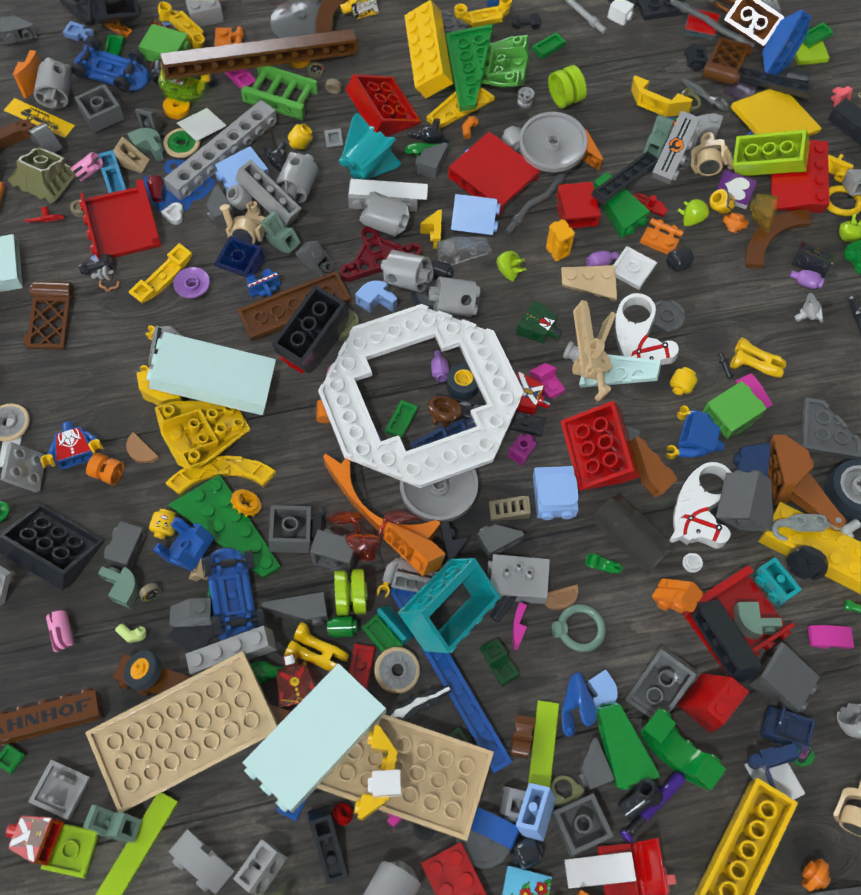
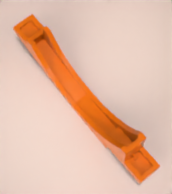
M326 453L323 456L326 468L351 504L383 535L388 523L397 525L431 541L440 531L441 523L437 520L422 524L403 525L389 522L376 516L361 503L353 489L350 461L345 458L340 464Z

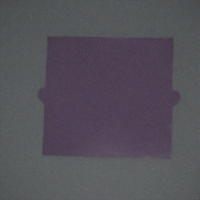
M739 81L738 83L735 82L734 85L728 84L723 93L733 97L734 100H742L752 96L759 86Z

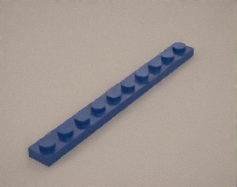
M391 588L389 592L399 610L415 596L414 592ZM421 647L442 686L448 685L451 691L448 696L476 745L494 752L489 766L492 773L495 774L512 764L511 758L449 653L427 652Z

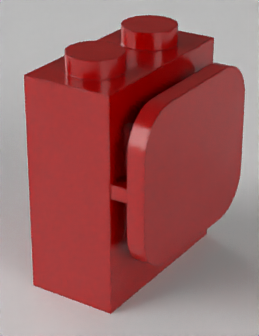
M593 182L558 185L556 197L560 220H565L571 229L598 226L601 215L597 200L591 196L594 190Z

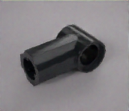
M643 779L637 784L636 791L620 802L618 807L631 822L648 807L658 806L663 800V793L650 779Z

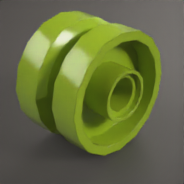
M570 65L563 70H557L549 75L548 86L550 94L559 108L568 107L572 103H578L585 99L587 94L586 83L578 67Z
M353 569L351 582L348 580L346 570L335 571L337 616L348 615L350 605H352L351 602H353V611L356 615L366 614V601H368L364 569Z

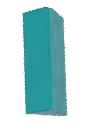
M385 606L377 609V615L403 645L414 638L409 628L391 607Z

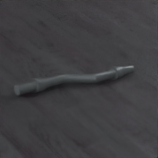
M671 0L670 4L679 8L681 12L685 14L687 12L703 20L719 33L735 41L751 44L750 47H754L755 43L746 39L744 35L737 34L721 26L708 15L690 7V4Z
M571 168L557 173L553 178L554 181L545 193L527 201L519 213L512 217L511 223L504 232L510 235L522 223L523 217L532 206L548 199L558 185L565 181V177Z

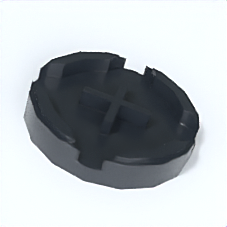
M796 546L789 551L786 558L789 571L801 579L813 578L812 580H818L823 578L828 570L829 562L827 557L814 547Z

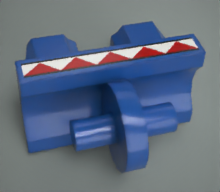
M268 268L262 272L263 278L257 280L255 275L247 277V287L251 298L258 295L260 297L264 295L267 297L272 296L271 292L281 286L278 273H274Z

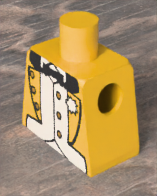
M348 0V2L340 5L343 14L352 12L355 19L379 13L376 0Z

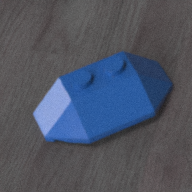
M799 10L780 20L763 49L764 70L766 73L778 76L779 73L789 66L807 36L812 19L811 15L803 10Z

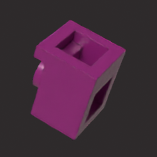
M520 433L513 445L510 446L507 457L524 466L536 449L537 443L535 439L529 434L524 436Z

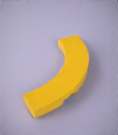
M217 456L202 466L190 470L186 468L181 469L165 483L178 495L182 496L196 484L214 478L219 474L221 476L246 478L264 487L274 477L276 471L259 461L245 459L241 456Z

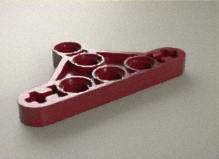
M368 226L364 227L361 231L363 245L354 262L345 264L340 268V276L343 281L352 282L383 272L384 270L381 269V265H378L376 262L378 260H386L391 250L414 254V252H411L414 250L417 252L416 255L422 256V248L417 243H410L404 246L380 238L376 229ZM366 233H372L374 236L371 238H366L364 235ZM378 246L380 249L374 252L370 248ZM362 265H368L370 267L368 270L365 271L360 269Z

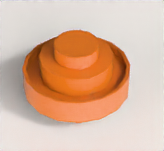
M731 212V215H724L722 221L726 223L727 230L737 233L738 230L742 231V228L746 229L749 223L744 219V215Z
M818 859L815 863L810 861L802 872L804 877L802 886L808 891L820 888L825 889L831 880L829 877L830 872L828 871L829 864L823 859Z

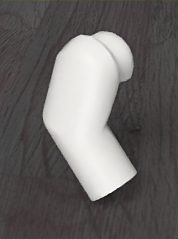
M854 519L845 524L841 532L853 538V531L860 528L861 524L857 519Z

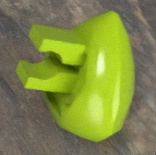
M700 199L691 200L689 203L685 201V210L678 209L684 215L683 222L685 227L699 224L709 215L708 206Z
M853 213L852 221H845L840 224L839 235L845 242H855L861 239V220L857 223L856 213Z
M514 251L503 252L497 258L496 264L499 271L510 281L515 280L518 272L527 271L526 268L520 267V263L524 262L525 259H520L519 255Z

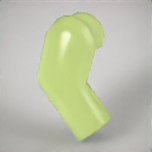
M121 623L115 629L128 643L139 642L146 637V629L142 626L135 630H129Z

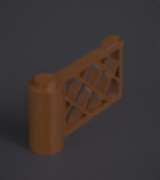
M720 37L709 61L705 65L702 77L734 85L735 82L738 83L741 77L739 72L747 55H751L753 50L750 47L751 44Z
M34 281L29 288L33 300L28 334H24L23 344L26 345L27 349L65 350L70 303L74 296L73 283ZM38 303H46L48 305L41 312L37 310ZM59 303H65V307L60 312L54 309ZM52 309L56 315L47 320L44 315ZM42 317L46 323L37 329L35 322ZM61 318L63 320L62 325L55 329L52 323ZM50 326L54 331L45 337L41 332ZM38 334L44 338L38 344H32L33 338ZM58 334L61 337L60 344H52L49 340Z

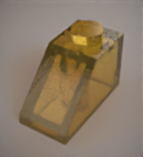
M757 194L755 200H752L750 205V211H753L752 218L766 232H769L777 211L778 196Z

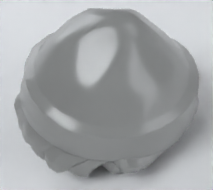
M849 703L847 708L842 707L837 712V721L845 734L861 739V704Z

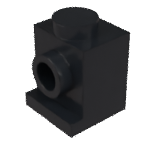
M692 43L684 52L687 66L692 68L693 71L702 70L708 61L706 45Z

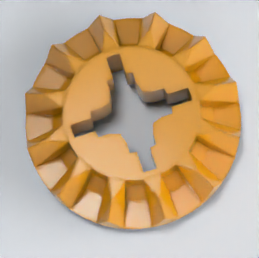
M239 489L232 494L230 502L233 504V509L238 510V514L244 513L245 517L248 515L253 517L256 513H259L261 501L253 492Z

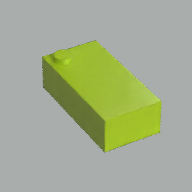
M807 130L737 136L733 159L735 173L742 176L806 171L810 146Z

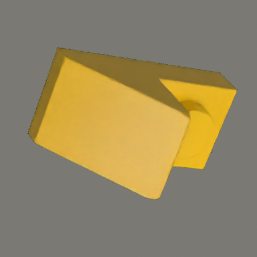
M442 210L436 211L420 224V233L430 234V242H433V249H440Z

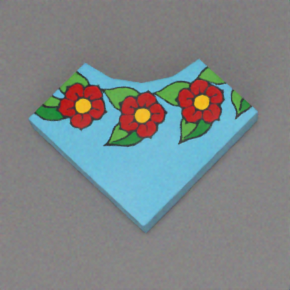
M507 866L502 895H549L552 877Z

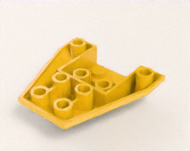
M175 401L155 407L162 437L177 464L188 470L207 464L250 431L249 425L238 409L204 401Z

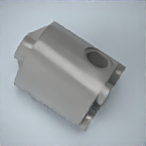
M45 58V61L39 64L34 89V98L39 104L51 109H60L68 104L72 79L71 67L52 58Z
M290 152L276 180V184L296 203H302L307 199L319 170L314 162V158L309 154L302 155Z
M375 191L370 192L365 202V205L368 207L362 211L359 221L363 225L394 237L404 231L410 218L407 204Z
M391 250L387 259H384L381 264V269L384 270L383 282L389 286L415 292L426 290L434 275L429 257L398 250Z
M438 277L435 287H430L428 301L433 302L434 311H442L455 316L471 317L477 313V305L475 303L476 297L480 295V286H477L475 281ZM466 295L465 300L461 302V298Z
M382 861L364 895H416L421 884L413 869L402 861Z

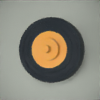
M140 651L133 655L124 669V680L127 685L139 691L152 687L160 677L162 671L161 660L157 655L149 651Z

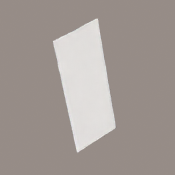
M631 852L565 860L568 888L636 881Z

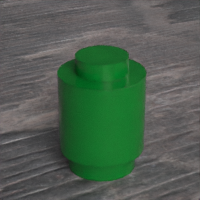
M353 616L328 619V636H333V638L354 637V633L358 632L357 620H354Z

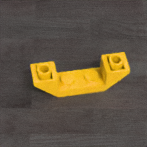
M636 75L633 77L631 91L638 106L664 117L679 116L681 111L690 113L693 99L678 93L670 100L649 91L648 80Z
M375 725L374 731L370 730L368 737L371 751L388 754L387 757L383 756L381 770H395L398 756L397 751L381 727ZM362 794L361 800L357 799L354 813L358 814V820H365L388 803L390 797L373 798L372 795Z

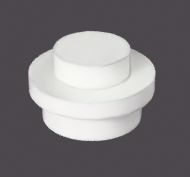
M689 553L684 556L682 565L686 571L696 573L702 568L703 561L698 554Z

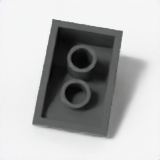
M663 646L625 700L649 718L659 708L670 713L699 671Z

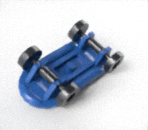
M87 36L85 39L87 46L83 47L84 52L80 53L70 66L71 72L80 78H90L115 86L122 91L141 90L149 81L148 71L142 65L145 56L140 51L131 49L128 53L130 59L100 51L102 43L93 36Z
M221 548L212 552L210 556L202 557V571L204 577L208 578L214 615L211 616L213 636L219 637L222 641L263 625L265 626L262 608L255 609L248 572L255 568L252 550L245 551L243 556L242 553L235 549Z

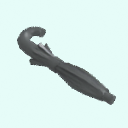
M686 79L682 80V83L687 88H691L696 95L708 101L711 108L716 107L722 111L728 109V102L724 98L719 101V97L706 93L700 85Z

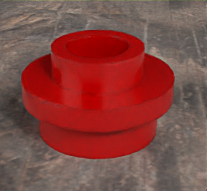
M341 803L333 807L331 814L337 824L346 826L352 821L353 810L348 804Z

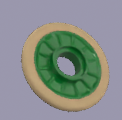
M178 128L166 135L163 146L169 155L176 158H185L193 155L199 149L200 140L196 141L183 128ZM186 141L184 145H178V142Z

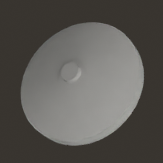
M545 112L532 117L524 124L520 132L519 148L523 158L531 166L546 172H562L577 165L584 157L587 148V134L583 126L575 118L560 112Z
M475 469L422 488L400 480V493L406 507L415 516L429 522L437 520L443 523L460 518L472 507L478 492V477Z

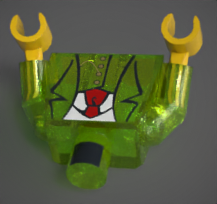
M160 70L158 85L164 91L165 97L188 102L201 96L206 86L205 82L210 81L211 77L210 74L200 75L201 80L191 77L166 80L163 70Z

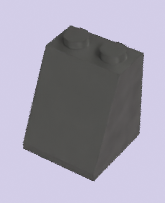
M736 470L735 473H726L716 518L738 530L772 532L771 479L758 470H752L751 472Z
M781 642L768 653L761 664L762 667L755 679H752L749 686L781 708L785 706L786 711L796 714L799 711L803 712L808 706L807 698L817 690L819 685L816 683L819 676L788 646Z

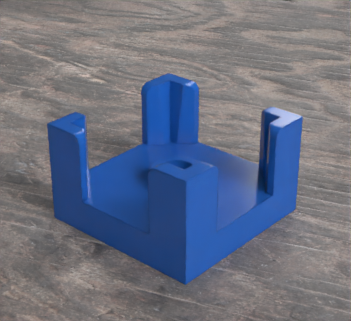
M175 517L171 526L179 533L178 537L169 550L161 543H157L153 551L167 563L193 571L215 537L200 524L194 523L193 526L195 528H192L181 518Z

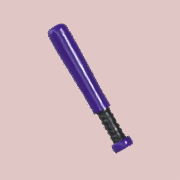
M675 772L661 787L660 790L663 793L662 802L658 806L648 807L634 820L629 828L620 832L621 837L626 842L630 843L635 832L645 822H648L685 783V777L680 772Z

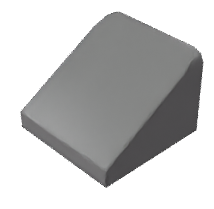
M341 128L324 131L327 148L343 146Z

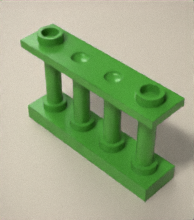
M271 66L257 67L258 78L251 88L243 86L241 89L243 102L255 105L262 100L277 113L303 121L305 118L303 103L309 93L318 94L317 81ZM264 79L273 81L267 92L259 90ZM280 83L288 86L282 97L273 95ZM294 88L303 90L297 102L288 100Z

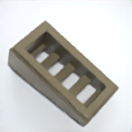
M529 496L489 501L490 520L529 519L531 515ZM512 505H515L516 512H512ZM520 505H523V511H520ZM496 506H499V515H496ZM504 506H507L508 513L504 514Z

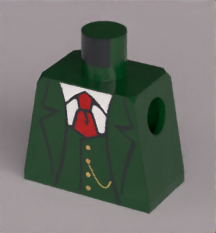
M534 300L519 322L516 335L543 344L548 336L558 340L563 330L555 327L557 315Z

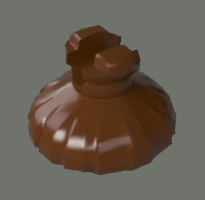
M447 396L430 398L428 401V411L433 416L431 423L436 426L439 421L442 423V426L448 427L450 421H454L461 416V405L456 400Z

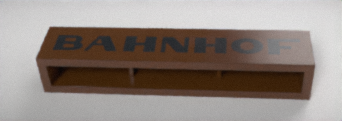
M92 688L81 690L80 694L61 695L58 697L59 699L54 701H39L35 706H19L15 708V711L9 713L1 711L0 747L5 746L7 743L12 744L104 719L101 694Z

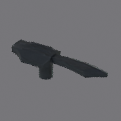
M852 295L849 296V302L861 334V307H858L856 299Z

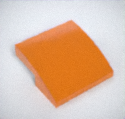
M33 50L29 51L25 62L17 63L13 72V76L24 98H28L34 93L38 66L41 63L37 52Z

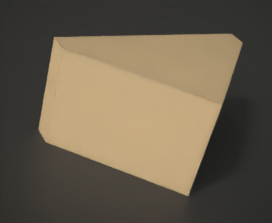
M121 137L113 150L120 167L139 173L143 172L150 160L124 137Z

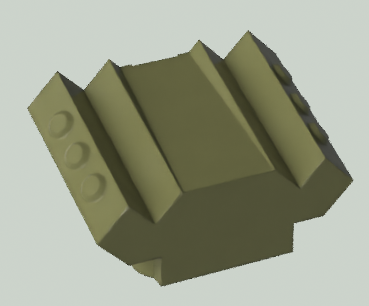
M38 147L32 149L27 155L19 157L16 170L7 180L13 188L18 185L22 192H29L40 200L45 197L48 203L51 204L56 201L76 175L74 171H71V166L65 164L64 157Z

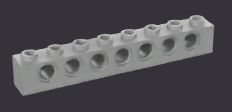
M260 100L164 178L166 189L179 200L189 196L193 190L215 174V164L242 151L251 145L255 139L262 136L267 129L274 126L277 122L276 111Z

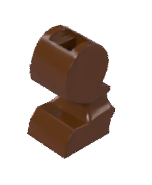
M521 715L515 716L514 726L516 729L512 736L510 756L528 759L533 737L532 730L534 729L536 718Z

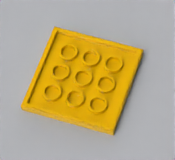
M768 89L736 101L731 105L732 110L754 134L807 130L808 136L819 133L822 129L790 94Z

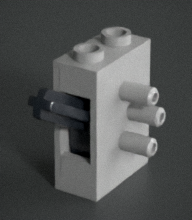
M493 554V561H488L487 573H491L490 581L501 596L498 599L500 600L489 616L493 621L499 623L514 601L546 604L550 559Z

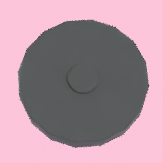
M488 811V812H490V813H492V814H494V815L500 817L497 813ZM471 830L467 841L456 838L457 844L463 843L473 866L479 869L493 868L500 864L510 850Z

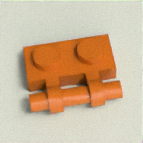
M238 26L235 32H232V28H216L214 47L243 43V28Z
M652 218L649 224L655 226V228L647 227L640 243L668 255L671 250L676 249L679 243V239L674 238V236L682 237L684 231L678 229L675 225L670 226L664 223L661 219L656 220ZM660 229L669 232V235L660 232Z

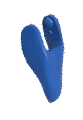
M580 672L574 673L570 677L562 706V729L568 737L575 733V723L572 715V710H575V708L579 707L581 720L585 726L593 725L596 719L594 700L588 692Z

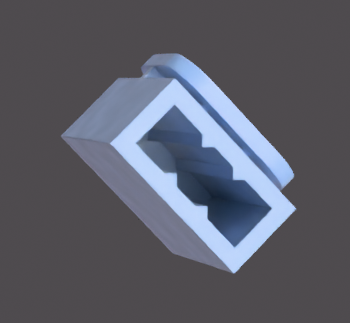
M574 467L534 468L533 484L537 518L551 520L555 517H562V519L576 517L579 509Z

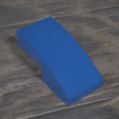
M477 807L470 830L512 850L519 834L516 825Z

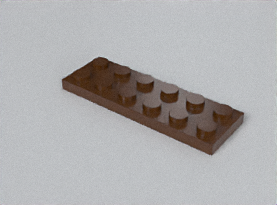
M331 272L237 309L250 340L254 341L283 329L315 284L346 304L350 303L351 297L338 272Z

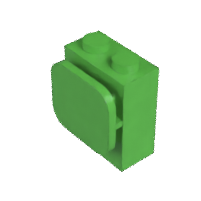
M152 24L138 47L145 56V60L154 62L161 60V53L190 50L191 42L187 33Z
M741 381L709 401L703 412L710 415L714 423L720 427L722 435L729 439L750 427L756 420L762 417L767 408L752 393L751 388Z

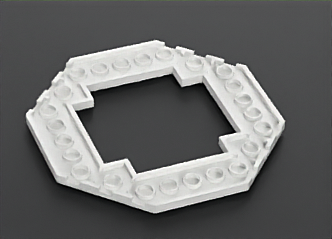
M423 304L352 327L347 341L341 347L335 363L332 364L324 383L321 384L318 390L344 458L418 488L492 463L524 392L493 330L488 328L486 330L464 319L462 321L455 319L450 314L431 310ZM434 337L442 352L459 346L487 404L471 410V416L477 427L409 451H405L399 435L380 441L356 384V381L372 376L367 360Z

